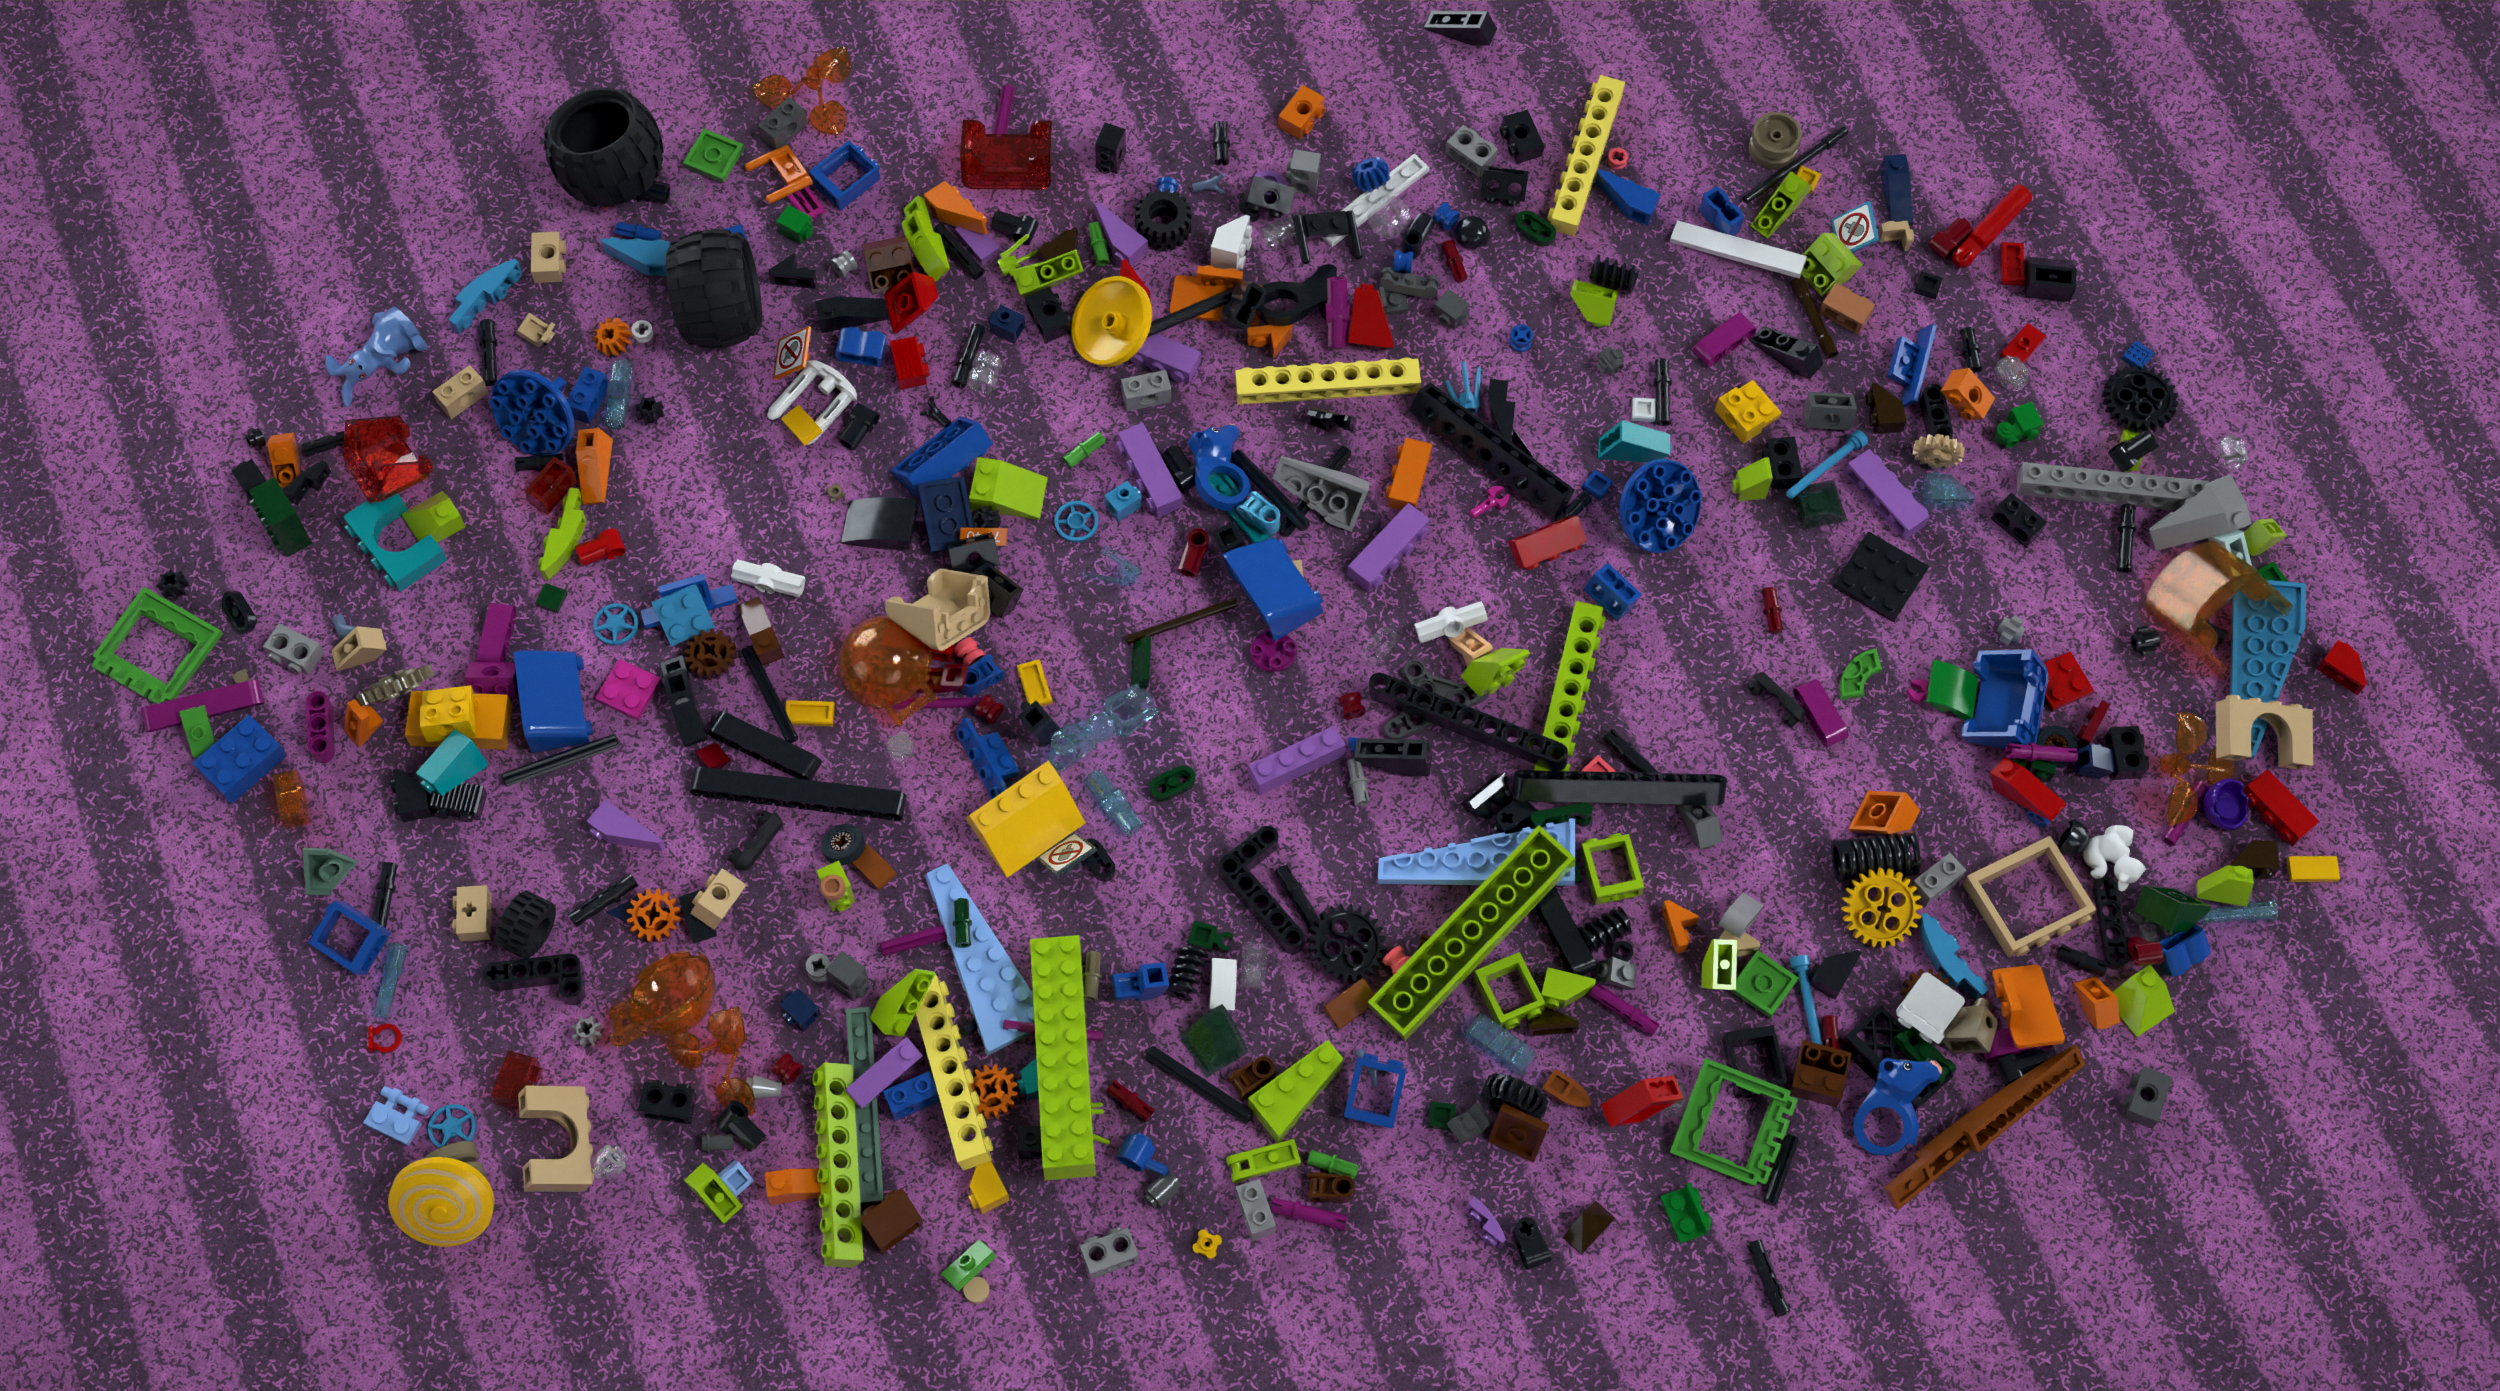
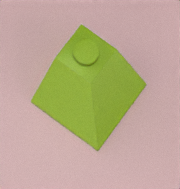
M1574 280L1570 295L1586 320L1592 322V325L1596 327L1610 326L1618 289Z
M443 491L401 514L418 542L430 534L438 543L465 528L461 515Z
M2151 965L2143 968L2113 991L2118 997L2120 1019L2135 1038L2175 1012L2166 983Z

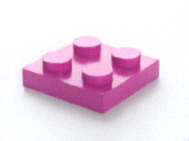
M619 659L595 699L597 702L639 721L662 680L656 675Z

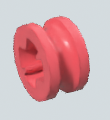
M1613 148L1608 154L1607 163L1612 169H1623L1627 164L1628 154L1622 148ZM1614 156H1616L1617 158H1622L1621 161L1619 162L1618 159L1613 160Z

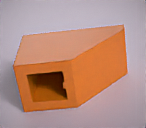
M294 432L272 435L267 442L274 477L280 487H288L300 475L299 452Z

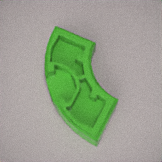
M1877 648L1859 654L1846 667L1839 684L1840 701L1864 697V685L1867 679L1874 674L1881 673L1882 668Z

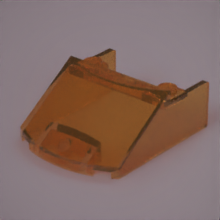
M2210 541L2181 553L2161 571L2150 588L2145 608L2215 674L2222 678L2225 676L2227 667L2210 652L2218 642V635L2206 622L2239 590L2252 601L2258 602L2267 599L2284 616L2290 614L2293 605L2258 574L2256 568L2216 542Z

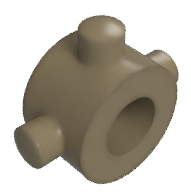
M838 483L825 490V493L829 494L833 503L846 495V493L842 492V488Z
M247 669L237 671L231 676L236 684L252 680L247 674Z

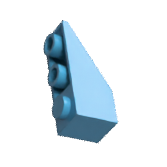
M616 237L609 239L601 238L604 252L646 275L666 276V253L670 246L669 241L660 239L649 241L638 238L627 240Z

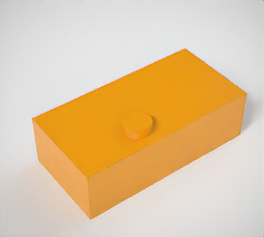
M411 691L405 737L410 746L439 747L444 740L426 742L420 728L422 691ZM473 693L476 736L468 738L474 742L478 749L507 750L513 708L508 695Z

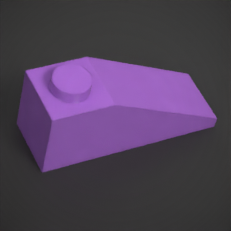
M1099 201L1095 204V215L1101 225L1115 261L1121 265L1122 260L1126 259L1132 267L1148 252V240Z
M606 799L586 821L590 828L589 833L599 841L603 838L612 844L663 851L665 848L660 837Z
M906 1037L852 1083L845 1092L862 1110L911 1069L923 1055Z

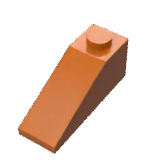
M820 1168L785 1169L765 1172L767 1198L770 1205L819 1198L821 1186L817 1175ZM835 1185L836 1190L841 1193L840 1188Z

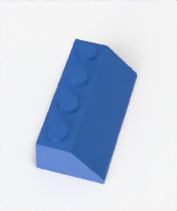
M959 416L889 471L914 497L919 498L918 483L952 478L958 471L968 468L970 462L976 457L986 454L988 448L993 443L980 422Z

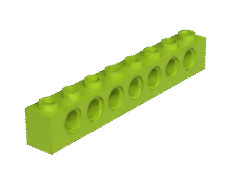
M1580 601L1575 602L1543 736L1564 744L1568 749V756L1570 757L1573 756L1575 743L1571 742L1572 736L1578 735L1581 723L1576 721L1578 713L1583 714L1586 700L1581 699L1583 692L1588 693L1591 679H1587L1588 671L1593 672L1596 658H1592L1593 650L1598 651L1601 637H1597L1598 630L1603 631L1606 619L1605 616H1602L1604 607ZM1581 628H1588L1591 632H1583ZM1575 649H1583L1586 653H1578ZM1576 669L1580 671L1581 674H1573L1570 670ZM1571 690L1575 692L1576 695L1570 696L1566 694L1565 691ZM1566 711L1571 716L1564 717L1560 714V712ZM1555 733H1563L1565 738H1558L1555 736ZM1535 764L1534 770L1551 771ZM1567 764L1562 771H1569L1570 764Z
M824 1062L815 1070L812 1078L816 1090L814 1098V1108L817 1110L815 1132L818 1134L816 1155L819 1158L820 1167L817 1178L821 1186V1194L819 1196V1206L822 1208L820 1230L823 1233L821 1254L824 1258L825 1266L853 1268L864 1261L862 1224L860 1221L861 1206L855 1102L845 1092L854 1083L853 1065ZM830 1088L834 1090L835 1095L830 1091ZM831 1112L836 1115L837 1119L832 1116ZM832 1136L837 1139L838 1143L833 1140ZM834 1161L838 1163L839 1168L834 1164ZM835 1185L840 1188L841 1193L836 1190ZM836 1209L840 1211L842 1217L837 1214ZM837 1234L843 1238V1242L839 1240Z

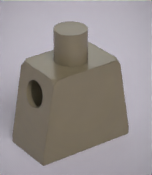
M1977 998L1973 1006L1961 1007L1944 1031L1945 1037L1941 1042L1950 1053L1990 1052L1998 1021L1988 1010L1990 1007L1988 1000Z

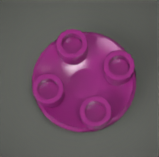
M1266 629L1250 645L1251 660L1257 667L1265 671L1277 672L1285 670L1296 659L1297 644L1287 635L1274 641L1269 633L1270 629Z

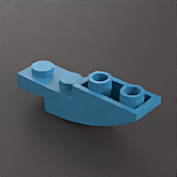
M513 259L491 268L473 280L455 298L458 308L448 319L454 332L460 335L464 329H468L476 314L485 309L487 301L495 305L499 300L505 298L509 287L513 283H517L521 277L522 271L517 260Z
M1925 912L1918 921L1919 934L1923 947L1935 970L1938 973L1942 972L1941 978L1943 980L1946 978L1950 979L1947 984L1948 986L1957 988L1960 985L1975 1001L1977 998H1983L1989 990L1986 982L1969 969L1965 960L1956 956L1961 947L1958 945L1955 937L1947 934L1941 928L1938 920Z

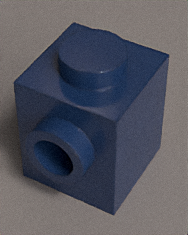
M1000 305L997 311H993L988 320L992 334L1015 344L1026 327L1024 315L1003 305Z
M2089 744L2074 752L2078 753V759L2075 762L2077 774L2100 779L2115 772L2112 749L2102 747L2101 744Z
M799 988L794 992H788L781 1000L780 1007L783 1013L781 1017L790 1026L795 1024L803 1032L821 1015L819 1007Z

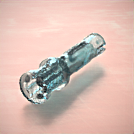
M2274 899L2261 903L2248 901L2247 907L2228 906L2211 908L2201 919V924L2239 920L2255 923L2257 920L2263 919L2276 921L2278 918V908Z
M388 943L389 953L386 963L382 965L384 976L375 1010L372 1014L373 1017L381 1019V1017L384 1020L389 1019L399 975L404 973L405 968L403 965L406 954L410 953L408 946L398 943Z

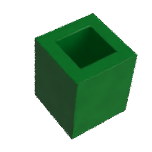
M790 205L786 207L776 221L778 233L799 244H802L805 238L809 239L814 230L811 216Z

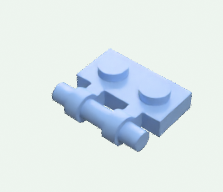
M384 1086L380 1094L388 1098V1101L385 1105L376 1101L363 1124L409 1146L422 1125L414 1117L417 1113L426 1116L430 1107L422 1104V1100L415 1097L411 1099L403 1095V1092L397 1088L391 1089ZM397 1104L408 1108L405 1114L394 1110Z

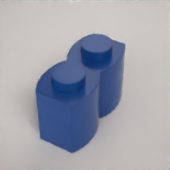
M1715 186L1704 193L1700 205L1702 216L1708 222L1714 224V228L1718 232L1732 236L1739 233L1744 219L1739 207L1731 203L1727 194L1719 187Z
M856 327L841 328L836 348V358L841 362L882 367L887 337L877 330L863 332Z
M2196 924L2187 932L2176 931L2174 935L2166 937L2159 942L2163 950V962L2160 964L2161 970L2172 977L2184 974L2192 964L2203 962L2211 954L2204 928Z

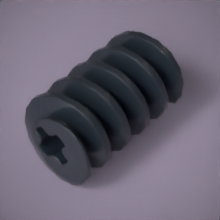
M1598 254L1595 258L1590 278L1593 276L1595 284L1602 279V286H1606L1610 281L1612 289L1619 284L1620 291H1623L1628 286V294H1632L1639 271L1635 272V265H1632L1627 270L1626 262L1621 267H1618V260L1616 259L1610 265L1609 257H1606L1601 262L1600 255Z
M1618 906L1617 910L1611 909L1609 914H1602L1601 919L1595 918L1592 923H1585L1584 928L1578 927L1588 948H1591L1595 953L1599 952L1597 944L1607 948V939L1614 944V935H1617L1622 940L1624 939L1622 931H1625L1628 935L1632 934L1630 920L1620 906Z
M1184 946L1177 950L1178 957L1174 959L1175 966L1171 969L1172 975L1168 978L1170 984L1166 992L1173 998L1192 1001L1193 999L1189 994H1197V990L1191 986L1200 984V981L1194 977L1203 975V972L1197 969V967H1205L1206 963L1200 960V958H1208V953L1193 946Z

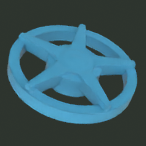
M1083 501L1065 503L1058 509L1055 515L1056 531L1067 541L1076 543L1086 541L1097 531V512L1091 505ZM1073 506L1085 507L1090 512L1086 514L1076 512ZM1070 507L1071 514L1068 518L1059 520L1061 513ZM1093 515L1095 524L1093 529L1090 530L1086 526V520ZM1059 524L1068 525L1069 529H1071L1069 536L1062 532ZM1084 530L1088 533L1082 537H1073L1077 531Z
M619 603L602 607L596 614L593 622L597 638L603 643L612 646L629 642L637 633L639 626L637 615L633 609ZM611 609H624L619 615H612L609 612ZM628 612L634 618V626L625 623L624 618ZM605 613L608 617L606 623L598 626L600 617ZM624 629L632 630L627 637L617 640L618 634L623 632ZM608 630L613 634V640L604 638L598 631Z
M457 1104L446 1105L438 1109L428 1124L429 1137L438 1148L446 1146L450 1138L458 1136L465 1141H472L477 1129L476 1120L471 1111ZM450 1110H461L468 1115L458 1119L452 1117ZM446 1111L447 1119L442 1124H434L437 1117ZM471 1119L472 1129L469 1137H467L462 1132V1124ZM433 1129L442 1130L445 1135L442 1145L435 1140Z

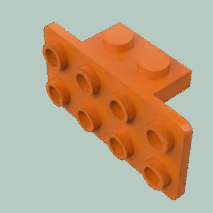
M1206 265L1198 266L1197 277L1177 275L1174 281L1170 314L1235 287L1240 281H1243V271H1238L1234 268L1222 269ZM1225 305L1192 319L1222 322L1220 317ZM1256 310L1250 326H1258L1260 324Z
M2027 965L1993 970L1992 978L1995 984V993L1997 998L2000 999L2002 1015L2006 1017L2015 1047L2022 1049L2064 1043L2065 1036L2041 966Z

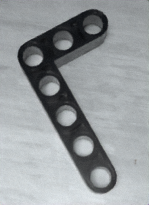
M1263 826L1221 858L1219 862V876L1278 945L1288 954H1297L1303 948V931L1250 872L1251 869L1271 855L1278 847L1279 836L1277 830L1272 826ZM1270 837L1273 839V842L1264 843L1262 838ZM1246 851L1253 852L1255 855L1251 858H1247L1243 856V853ZM1226 866H1233L1236 870L1234 872H1226L1224 868ZM1246 883L1251 886V889L1242 890L1239 886ZM1259 901H1263L1267 904V906L1264 908H1258L1255 904ZM1274 919H1279L1283 922V924L1280 926H1274L1273 924H1271V921ZM1295 937L1299 942L1290 944L1287 942V939Z

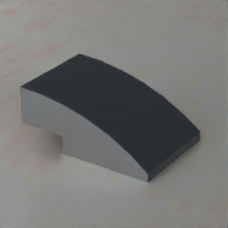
M879 497L850 501L841 544L888 550V547L910 550L918 512L917 500Z

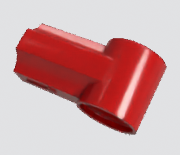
M615 528L604 530L598 535V538L575 546L582 567L604 558L612 560L617 555L621 557L626 552L619 531Z

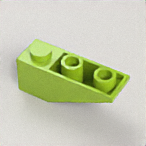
M1790 171L1750 226L1768 239L1802 203L1811 191V186Z
M1073 250L1013 273L1020 295L1025 298L1049 286L1052 289L1082 273L1084 270L1077 250Z
M914 969L880 997L870 1019L884 1034L904 1037L936 973L934 971Z

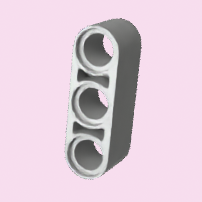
M1743 892L1728 908L1718 925L1740 939L1756 920L1764 905Z

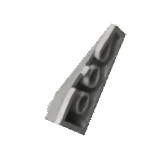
M1281 456L1273 479L1293 495H1297L1306 502L1308 507L1321 514L1328 523L1350 532L1354 528L1370 486V482L1353 475Z
M2229 474L2207 483L2196 496L2185 500V504L2178 510L2170 512L2149 528L2154 550L2157 551L2227 534L2252 524L2247 503L2233 477Z

